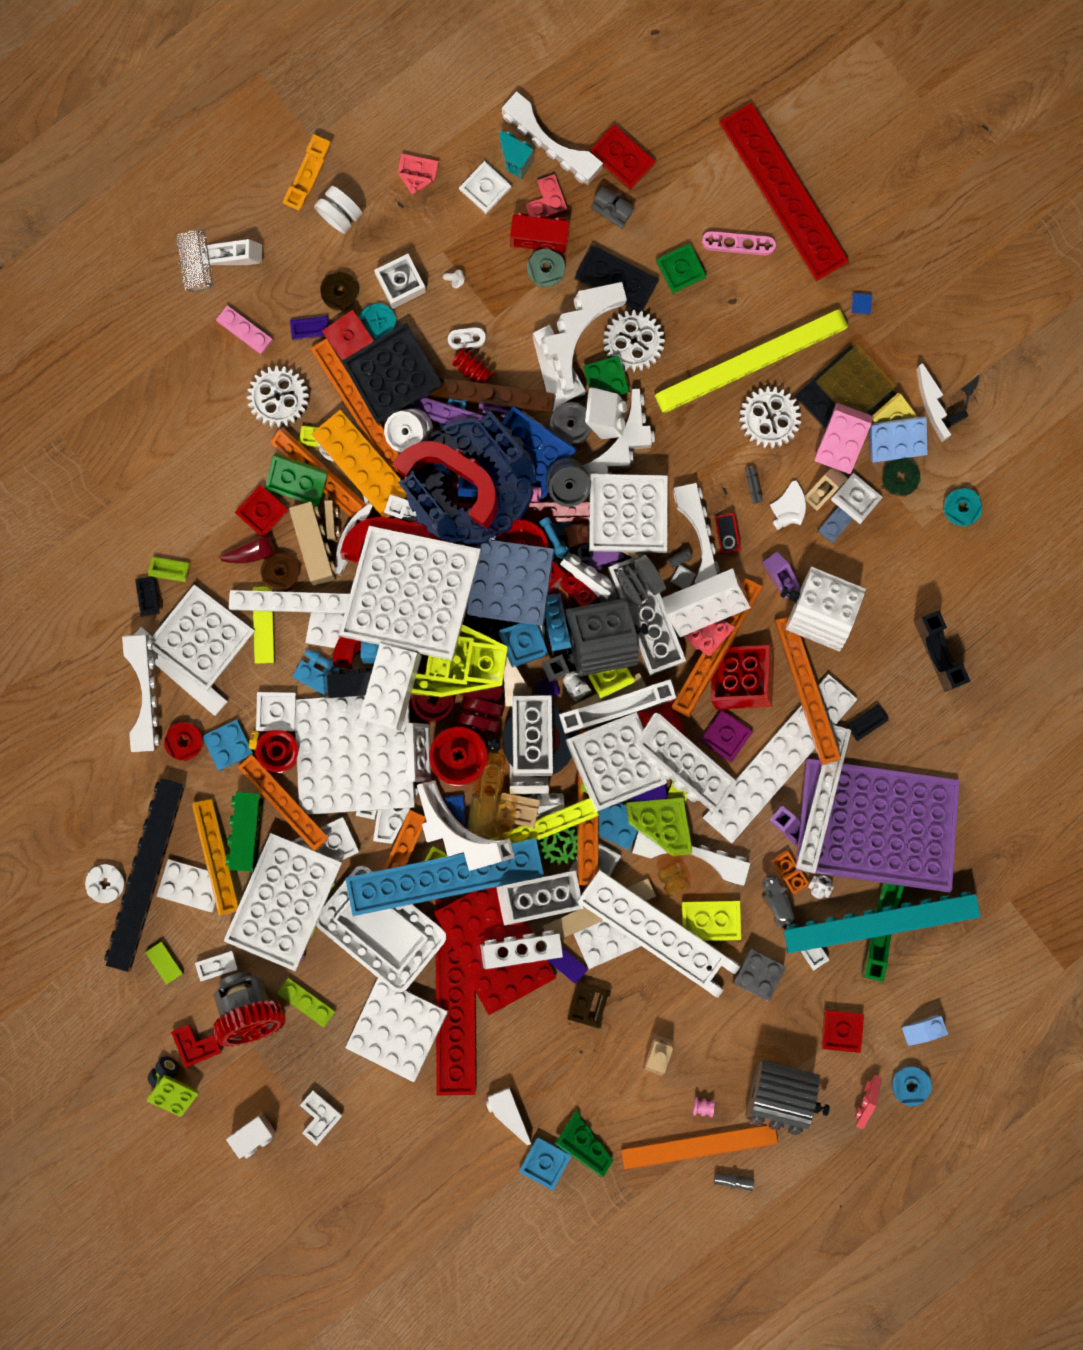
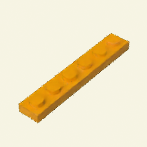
M210 799L194 802L192 808L218 915L236 913L238 904L230 871L228 870L229 867L226 866V855L213 801Z

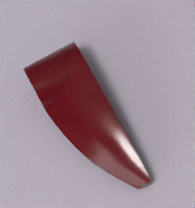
M265 536L221 555L219 558L221 561L228 563H250L274 556L276 551L270 536Z

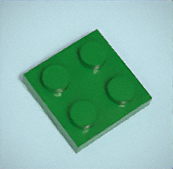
M690 243L656 259V263L672 295L707 277Z
M620 355L583 366L589 388H596L618 395L630 392Z

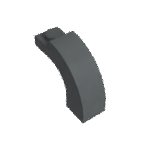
M572 653L564 658L562 655H559L542 663L549 682L565 678L570 672L576 671Z

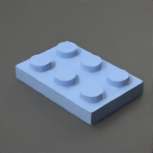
M924 416L871 424L869 429L870 461L880 462L927 455V420Z

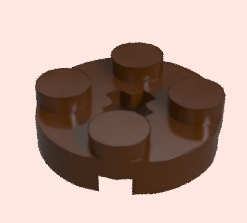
M276 553L270 558L267 557L261 565L262 582L274 591H289L299 578V568L294 558L285 553ZM282 568L285 574L277 576L275 570L279 571Z

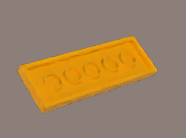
M339 410L311 434L382 517L391 518L392 515L384 513L390 494L407 499V494L398 483L401 479L345 414Z

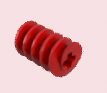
M465 346L454 358L452 366L457 367L459 365L458 371H464L463 375L465 377L470 376V382L476 380L477 383L486 384L495 373V370L487 372L489 365L482 367L484 361L481 360L477 363L478 356L476 355L471 358L472 350L466 353L465 349L467 346Z

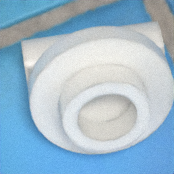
M456 270L455 273H445L443 279L452 281V287L458 289L463 285L465 276L462 270Z

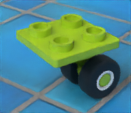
M164 1056L158 1060L155 1068L148 1074V1082L154 1090L148 1096L147 1101L182 1117L198 1096L199 1091L173 1079L179 1073V1065L173 1058Z

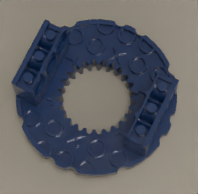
M491 411L487 412L488 414L480 421L470 418L446 424L441 431H434L429 435L428 441L445 444L453 450L456 448L461 450L469 460L470 458L476 461L479 458L481 462L486 460L489 465L492 464L493 468L496 469L500 484L496 487L499 491V507L497 515L488 529H485L470 518L468 513L471 508L466 512L463 507L459 509L457 505H453L448 499V494L446 493L448 488L445 484L449 483L447 477H451L452 474L451 470L439 463L427 464L417 474L412 471L411 475L406 479L398 482L407 494L409 506L413 512H416L418 522L422 526H427L430 534L445 542L454 544L463 542L466 545H477L492 541L500 533H506L512 529L513 523L518 520L520 521L531 503L534 493L532 485L535 483V469L531 455L528 451L524 450L525 445L519 437H514L513 432L502 425Z

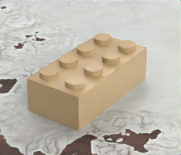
M312 502L289 508L310 582L313 586L336 580L334 576L337 574L336 566L329 558L332 556V552L328 542L325 543L324 538H327L325 528L318 521L322 520L319 508L314 506Z

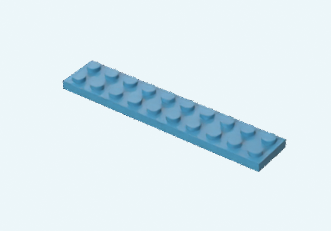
M531 839L511 843L515 858L470 871L465 854L463 853L347 877L345 879L352 915L354 917L542 878L544 874L537 840Z

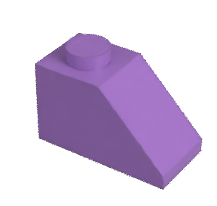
M778 552L762 562L768 576L780 593L783 587H788L789 592L801 589L789 563Z

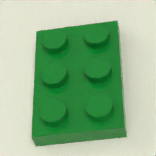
M274 453L265 489L304 503L312 502L314 506L319 507L329 471Z

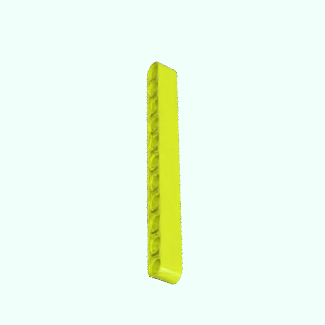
M838 309L655 395L656 401L662 413L669 412L835 335L849 326L841 309Z

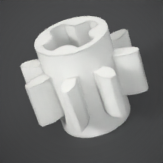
M820 875L819 877H813L808 888L811 889V894L814 897L821 899L824 896L828 898L834 886L831 885L832 881L829 877Z

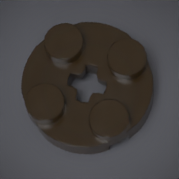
M337 272L332 275L330 274L321 283V298L330 309L346 311L354 305L358 298V286L354 278L347 273ZM343 287L342 291L344 294L337 296L334 291L335 288Z

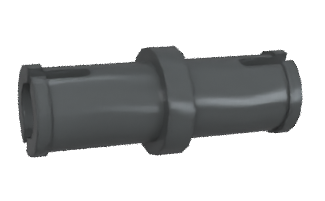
M716 1172L714 1185L728 1186L733 1190L738 1188L753 1191L754 1179L739 1177L734 1173L733 1175Z

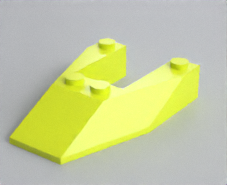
M462 624L453 661L428 656L426 675H416L411 694L446 697L502 686L508 647Z

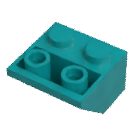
M501 130L499 132V145L505 169L518 178L523 179L533 162L534 149H532L529 143L525 141L520 142L515 139L516 136L511 132L506 131L505 133Z

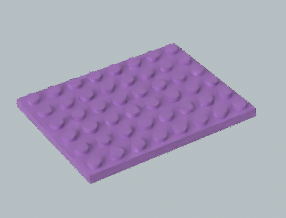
M806 760L796 865L822 767L820 760ZM843 764L815 873L951 892L960 780Z

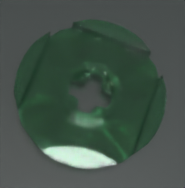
M907 458L890 461L882 473V484L885 490L899 497L908 496L913 493L921 481L918 467ZM897 473H901L906 476L904 478L905 482H902L901 480H896V478L898 477Z

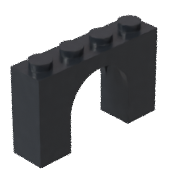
M940 610L915 621L914 624L944 692L971 682L964 665H957L947 648L943 635V630L947 626Z

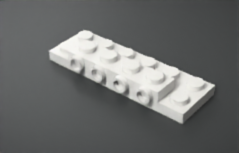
M654 713L634 744L644 753L643 756L647 758L646 763L653 768L657 767L660 769L659 774L665 779H671L674 782L672 785L676 789L684 790L687 793L685 795L686 798L692 802L700 801L714 813L719 811L737 783L735 779L659 713Z

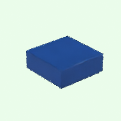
M853 293L851 313L870 315L872 295Z

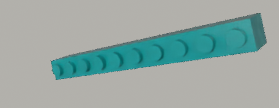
M969 891L958 893V898H951V895L939 897L940 901L932 902V899L920 901L921 905L913 906V902L901 904L902 908L899 909L889 906L882 908L883 912L875 913L873 909L863 911V915L857 917L855 913L844 915V919L837 920L836 917L826 918L825 923L820 924L815 920L805 922L806 926L798 927V924L786 926L787 930H783L787 954L980 918L976 894L971 895Z

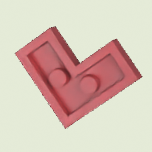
M555 174L537 180L542 198L526 204L529 217L543 215L549 218L566 212L567 206Z
M874 1075L872 1080L867 1081L864 1092L867 1094L862 1100V1107H858L855 1113V1118H857L856 1127L864 1129L877 1106L882 1080L880 1076Z

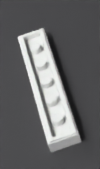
M140 627L134 635L149 633ZM150 650V658L153 657L154 664L214 716L228 703L213 688H210L208 692L155 651Z

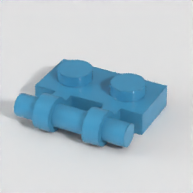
M307 649L304 655L310 658L309 663L307 664L301 660L292 677L324 695L323 675H328L327 671L341 670V668L333 667L332 659L328 660L320 656L321 653ZM316 662L325 667L323 672L314 667Z

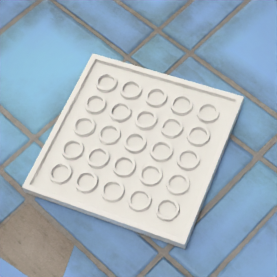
M369 526L339 632L340 637L377 645L381 643L453 661L480 560L481 549Z
M365 696L296 700L295 734L298 745L299 806L307 815L415 807L414 782H408L406 776L407 758L405 756V749L407 745L404 730L406 723H410L409 704L402 729L399 731L359 719Z

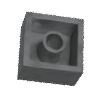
M749 948L732 983L769 1002L786 966Z

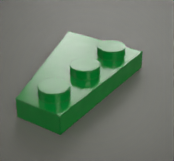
M575 1111L554 1144L602 1178L613 1160L601 1143L595 1139L588 1125H585L578 1111Z

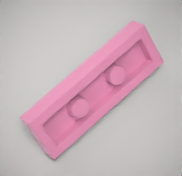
M228 305L216 319V322L260 355L265 352L273 341L272 338Z

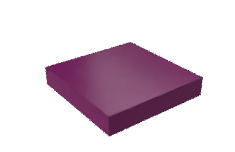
M721 710L700 742L732 763L753 731L724 710Z

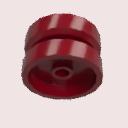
M413 694L412 705L416 714L421 719L437 723L450 716L454 709L455 700L454 695L435 697ZM432 698L437 699L436 705H432V703H430V700Z
M464 697L462 707L465 710L471 711L472 714L460 713L458 724L482 732L498 733L500 723L497 720L491 719L490 716L502 717L505 707L480 699Z

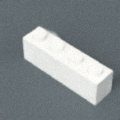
M548 325L533 333V341L546 392L556 395L554 412L561 404L574 402L585 396L586 391L573 367L572 377L575 387L573 392L564 395L563 390L559 389V375L553 368L554 359L546 360V356L542 355L540 348L544 337L555 335L551 326Z

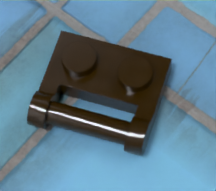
M578 982L567 1019L601 1029L602 1015L611 991ZM597 993L600 994L594 1019L590 1020L588 1019L594 995Z

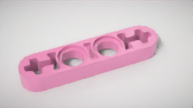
M711 231L705 233L702 239L703 247L710 251L767 256L771 255L776 247L774 239L767 236ZM713 237L714 241H719V237H722L721 247L718 246L719 242H713L712 245H709V242L705 240ZM732 238L735 245L727 247L724 244V240ZM745 240L753 242L751 249L744 248L743 242ZM757 241H760L759 245L769 242V246H772L769 250H765L764 246H759L758 250H755Z

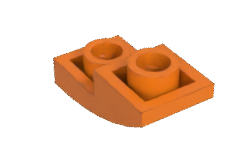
M788 850L771 859V862L793 895L809 885L802 871L795 870L796 863Z

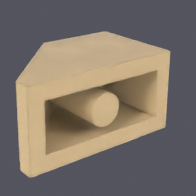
M831 468L808 492L805 500L818 511L848 478L838 469Z

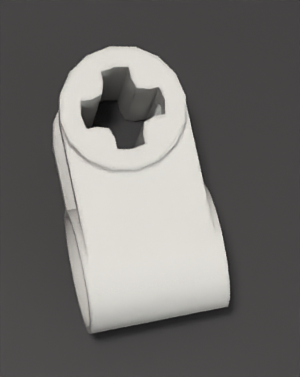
M576 671L570 672L563 679L567 692L576 703L592 692Z

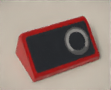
M729 513L714 517L721 555L740 552L741 547L735 514Z

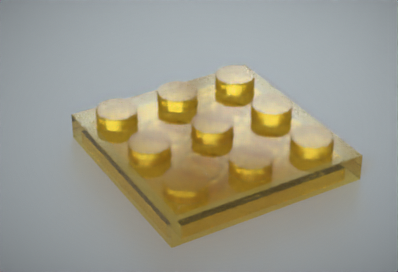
M859 343L816 381L835 404L839 403L863 413L871 410L897 386Z

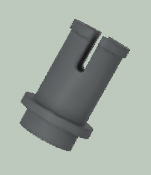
M682 548V551L667 558L672 569L686 561L690 562L692 555L688 548Z

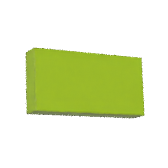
M152 556L148 576L186 582L190 563Z
M163 941L145 952L166 985L183 974Z

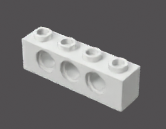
M554 930L544 931L542 936L536 937L535 933L525 934L523 939H516L515 936L505 937L504 942H497L496 939L486 940L484 945H480L484 969L563 957L560 934H554ZM538 941H543L545 944V948L541 952L536 950V943ZM519 944H524L526 947V951L522 955H519L516 950ZM500 947H505L507 950V954L503 958H500L497 954Z

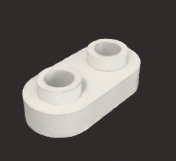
M480 328L453 330L448 335V344L454 350H462L465 346H467L466 349L479 348L484 345L486 340L485 333ZM478 336L480 339L476 342L473 341V337ZM460 338L461 342L456 344L454 339Z

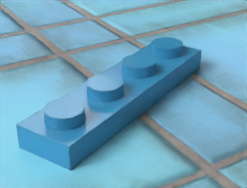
M560 593L550 594L547 599L545 618L552 651L571 648Z

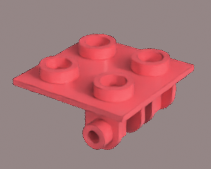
M721 620L690 633L685 639L693 644L692 646L695 649H699L710 656L735 628L725 620Z

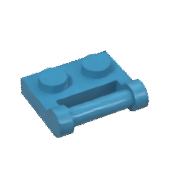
M547 517L539 523L555 549L556 556L563 560L568 554L569 548L564 540H560L558 536L560 531L555 523L552 524L550 518Z

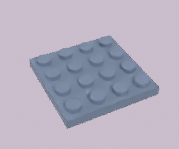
M494 540L477 544L476 548L481 549V556L469 597L467 615L544 626L555 549Z

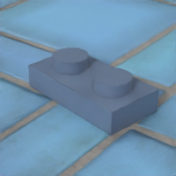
M838 507L819 529L818 533L832 544L853 518Z

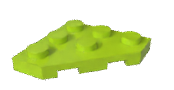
M683 797L626 803L628 824L672 856L692 854Z

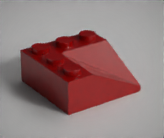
M771 646L729 647L712 677L711 702L716 710L772 707L774 652Z

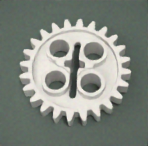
M633 310L630 316L627 311H625V317L618 314V321L612 319L613 326L607 325V329L610 332H604V336L608 337L603 340L604 344H608L604 347V351H610L607 354V358L620 355L622 364L625 366V372H627L629 367L632 368L633 373L636 367L642 372L644 365L649 369V362L656 364L654 357L660 358L661 354L658 351H663L664 347L660 346V344L665 342L664 339H660L664 332H658L661 325L655 326L656 319L650 321V314L643 317V311L639 313V316L636 315L635 310ZM633 325L636 330L630 333L626 331L625 327ZM619 333H623L626 337L620 336ZM648 334L652 340L645 342L642 340V336ZM636 338L637 343H634L633 345L630 344L631 340ZM623 341L626 347L620 349L616 346V343ZM638 350L643 356L635 358L632 352Z
M278 366L275 367V371L268 367V373L261 370L262 377L255 375L257 382H250L253 389L250 388L247 391L252 395L247 396V399L252 402L248 406L249 408H254L251 411L253 415L258 413L256 417L258 421L263 418V425H266L269 421L271 428L275 423H277L278 428H281V423L288 427V421L295 424V417L301 419L299 412H306L303 406L309 404L304 399L309 398V394L304 392L308 388L307 386H302L305 383L303 379L298 381L300 378L299 374L293 376V369L287 373L286 367H283L282 371H279ZM282 382H289L287 389H280ZM270 387L271 392L268 395H263L261 393L263 388ZM278 393L280 394L279 401L276 400V394ZM293 399L295 401L294 405L286 407L285 403L287 400ZM275 405L277 407L276 411L273 413L267 412L268 406Z
M769 387L766 388L765 392L759 388L758 395L753 391L751 394L752 398H746L748 404H742L745 410H741L739 414L744 417L740 418L739 422L745 424L741 426V430L747 429L744 436L751 435L750 442L757 440L756 446L763 443V448L765 449L767 444H770L771 449H773L775 443H777L780 448L782 441L788 444L789 440L787 437L793 439L794 434L792 432H798L799 430L795 425L801 424V421L796 420V418L801 417L800 413H796L800 407L793 406L796 399L790 401V393L786 396L783 395L784 389L777 393V387L774 388L773 392H770ZM764 402L767 403L769 415L771 417L774 416L772 423L777 431L776 434L773 432L771 420L766 419V417L768 416V412L765 406L763 405ZM778 402L781 408L774 410L771 407V403ZM760 408L763 415H754L753 409ZM780 419L785 420L787 427H780L777 421ZM767 426L769 433H761L760 427Z

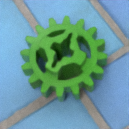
M569 828L562 830L570 835L567 838L560 836L559 832L553 834L554 839L552 844L547 845L548 837L543 838L544 842H539V845L544 847L540 852H546L544 858L550 857V863L557 860L558 865L561 864L562 860L568 864L569 857L574 860L573 853H577V836L573 835L576 831L575 829L571 831L568 830ZM556 835L558 839L565 841L563 845L564 853H562L559 847L555 848L554 846L557 843ZM573 843L572 850L567 855L566 848L568 844ZM555 850L559 852L561 857L553 856L550 851Z

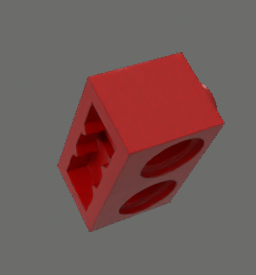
M571 572L559 582L561 588L578 607L600 603L598 596Z

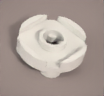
M103 864L94 867L86 877L85 886L87 894L97 902L110 903L123 894L125 878L119 869L113 865ZM104 878H107V882L110 883V886H107L106 889H103V886L100 885Z

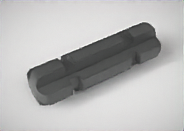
M755 466L747 467L745 473L748 476L747 481L750 494H752V503H761L763 499L762 494H760L761 490L758 477L756 476Z

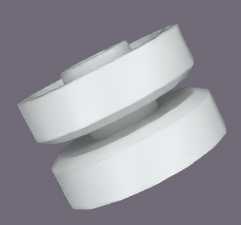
M331 186L325 192L326 199H319L314 208L332 227L346 234L351 228L349 220L357 221L363 213L346 194L338 188Z
M409 408L393 413L387 419L384 428L387 443L398 452H403L416 443L428 441L429 435L433 433L431 419L425 412L417 408Z

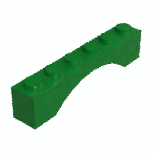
M881 883L875 913L883 912L882 908L894 906V909H897L904 886ZM892 934L869 939L862 972L863 978L884 982Z

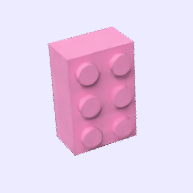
M837 403L817 450L815 461L851 474L872 424L873 416Z

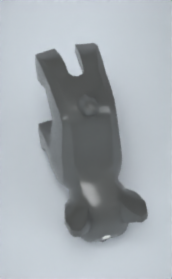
M766 876L762 883L764 891L762 898L772 911L777 928H783L786 924L795 922L786 893L788 887H784L777 876Z

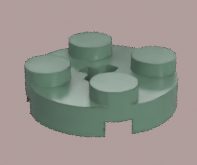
M540 249L534 252L527 264L528 276L538 287L548 288L555 286L563 279L565 272V263L562 256L551 249ZM543 264H547V266L552 268L549 269L548 273L541 270Z

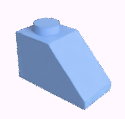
M940 1015L901 1027L908 1046L932 1041L948 1035L943 1018Z

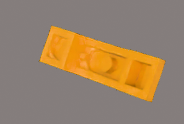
M313 134L306 149V156L292 186L287 191L282 202L283 204L298 211L302 209L323 167L331 145L330 141Z

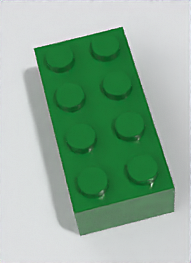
M236 792V795L232 796L231 807H234V815L230 816L229 826L232 827V835L229 834L228 846H231L230 854L226 856V866H229L228 870L254 872L258 859L263 806L262 794Z

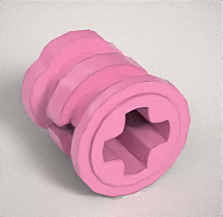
M696 1096L693 1104V1116H696L698 1113L701 1114L700 1116L709 1115V1117H713L715 1100L707 1101L705 1098L699 1100Z

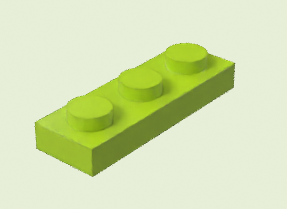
M291 978L285 981L277 993L322 1027L326 1026L336 1012Z

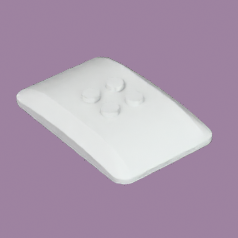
M358 866L348 877L373 871L365 866ZM346 880L325 904L316 924L323 933L395 992L405 991L446 941L444 930L413 904L353 917Z

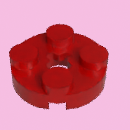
M180 722L174 724L169 728L164 739L165 749L176 760H192L203 749L202 733L197 727L189 723ZM183 736L185 739H189L186 747L179 745Z

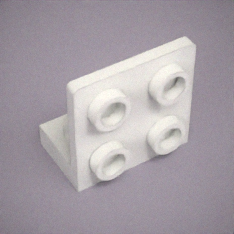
M510 764V794H549L548 777L513 776V767Z

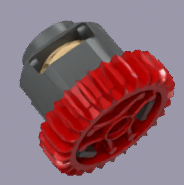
M240 972L224 978L214 994L220 1018L214 1022L213 1032L218 1044L222 1046L233 1047L235 1045L240 1046L250 1042L253 1043L257 1040L260 1041L262 1038H267L268 1035H273V1032H278L286 1022L281 1004L276 1001H269L262 979L252 976L250 972Z

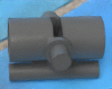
M603 186L596 195L591 209L623 229L635 207L624 200L625 195L623 193L616 195Z

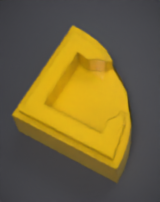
M253 731L251 733L252 740L249 741V748L251 750H256L257 742L260 739V731Z

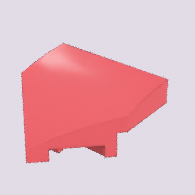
M401 154L398 173L412 195L435 181L439 161Z

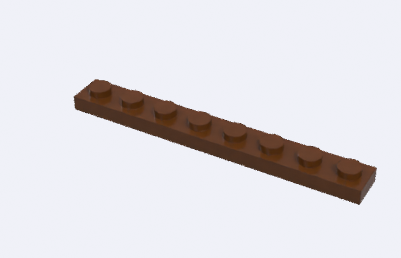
M441 377L439 379L443 387L428 395L430 397L507 408L514 406L521 410L553 414L556 399L554 393Z

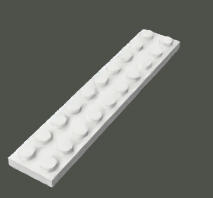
M828 674L817 687L830 727L832 728V725H836L858 699ZM802 705L736 779L737 783L719 811L714 813L709 810L703 817L709 825L731 844L815 749Z

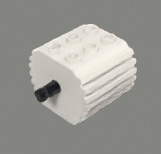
M811 567L799 592L795 590L789 592L788 587H783L780 593L782 598L788 596V600L794 602L785 630L840 652L853 627L866 588Z

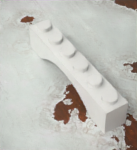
M517 91L502 107V117L506 122L516 125L517 130L522 135H528L535 146L546 150L545 153L551 159H557L560 162V166L568 172L570 170L575 174V179L580 183L589 185L602 170L603 163L589 151L568 149L551 140L536 122L531 103Z
M694 483L675 487L673 494L677 510L691 522L700 541L701 564L694 584L716 576L719 573V566L717 561L714 562L712 555L715 554L714 544L710 543L708 537L711 536L710 526L705 524L704 517H707L705 506H701L700 499H703L702 491Z
M149 634L125 635L122 637L123 654L136 671L142 690L140 715L130 732L131 752L154 751L160 745L159 734H156L155 728L158 726V716L154 714V707H157L156 696H153L155 677H152L151 669H154L153 657L150 658V650L153 648L152 638H149Z
M670 679L610 700L559 714L564 734H568L675 700L676 695Z
M637 832L632 850L633 854L653 858L667 853L642 833ZM698 845L697 848L692 846L693 852L691 855L709 863L721 875L723 880L744 886L750 863L746 862L747 858L736 855L734 859L727 857V852L717 850L716 853L709 851L710 847Z

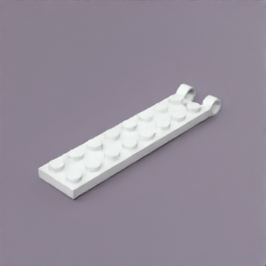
M600 869L577 900L579 904L717 998H719L724 989L711 980L720 967L723 966L733 974H736L741 967L735 960L721 953ZM708 965L712 966L711 970L706 969Z

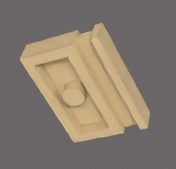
M332 500L324 501L327 539L329 543L337 542V537H340L339 525L336 526L335 518H339L338 506L335 507Z
M502 793L496 820L535 828L540 800Z

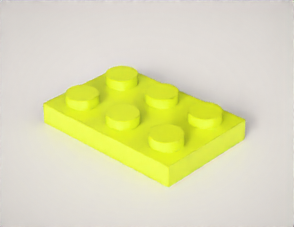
M740 901L682 902V926L704 941L741 940Z

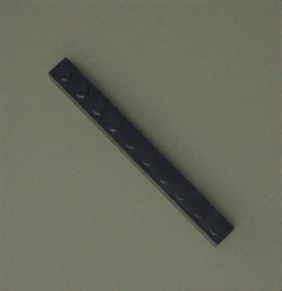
M160 778V782L157 781L155 784V799L151 800L148 811H151L149 819H145L143 825L145 833L138 842L137 848L140 850L138 856H135L132 862V867H134L133 874H130L127 879L126 885L129 887L127 894L124 893L121 899L123 907L122 911L118 912L115 923L118 924L116 931L113 930L110 937L112 945L110 950L107 949L104 960L107 962L105 966L126 972L132 970L186 786L184 784Z

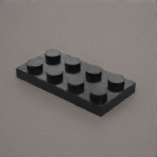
M594 245L591 246L575 276V280L590 288L622 282L627 298L624 305L639 313L645 309L659 282L658 278Z

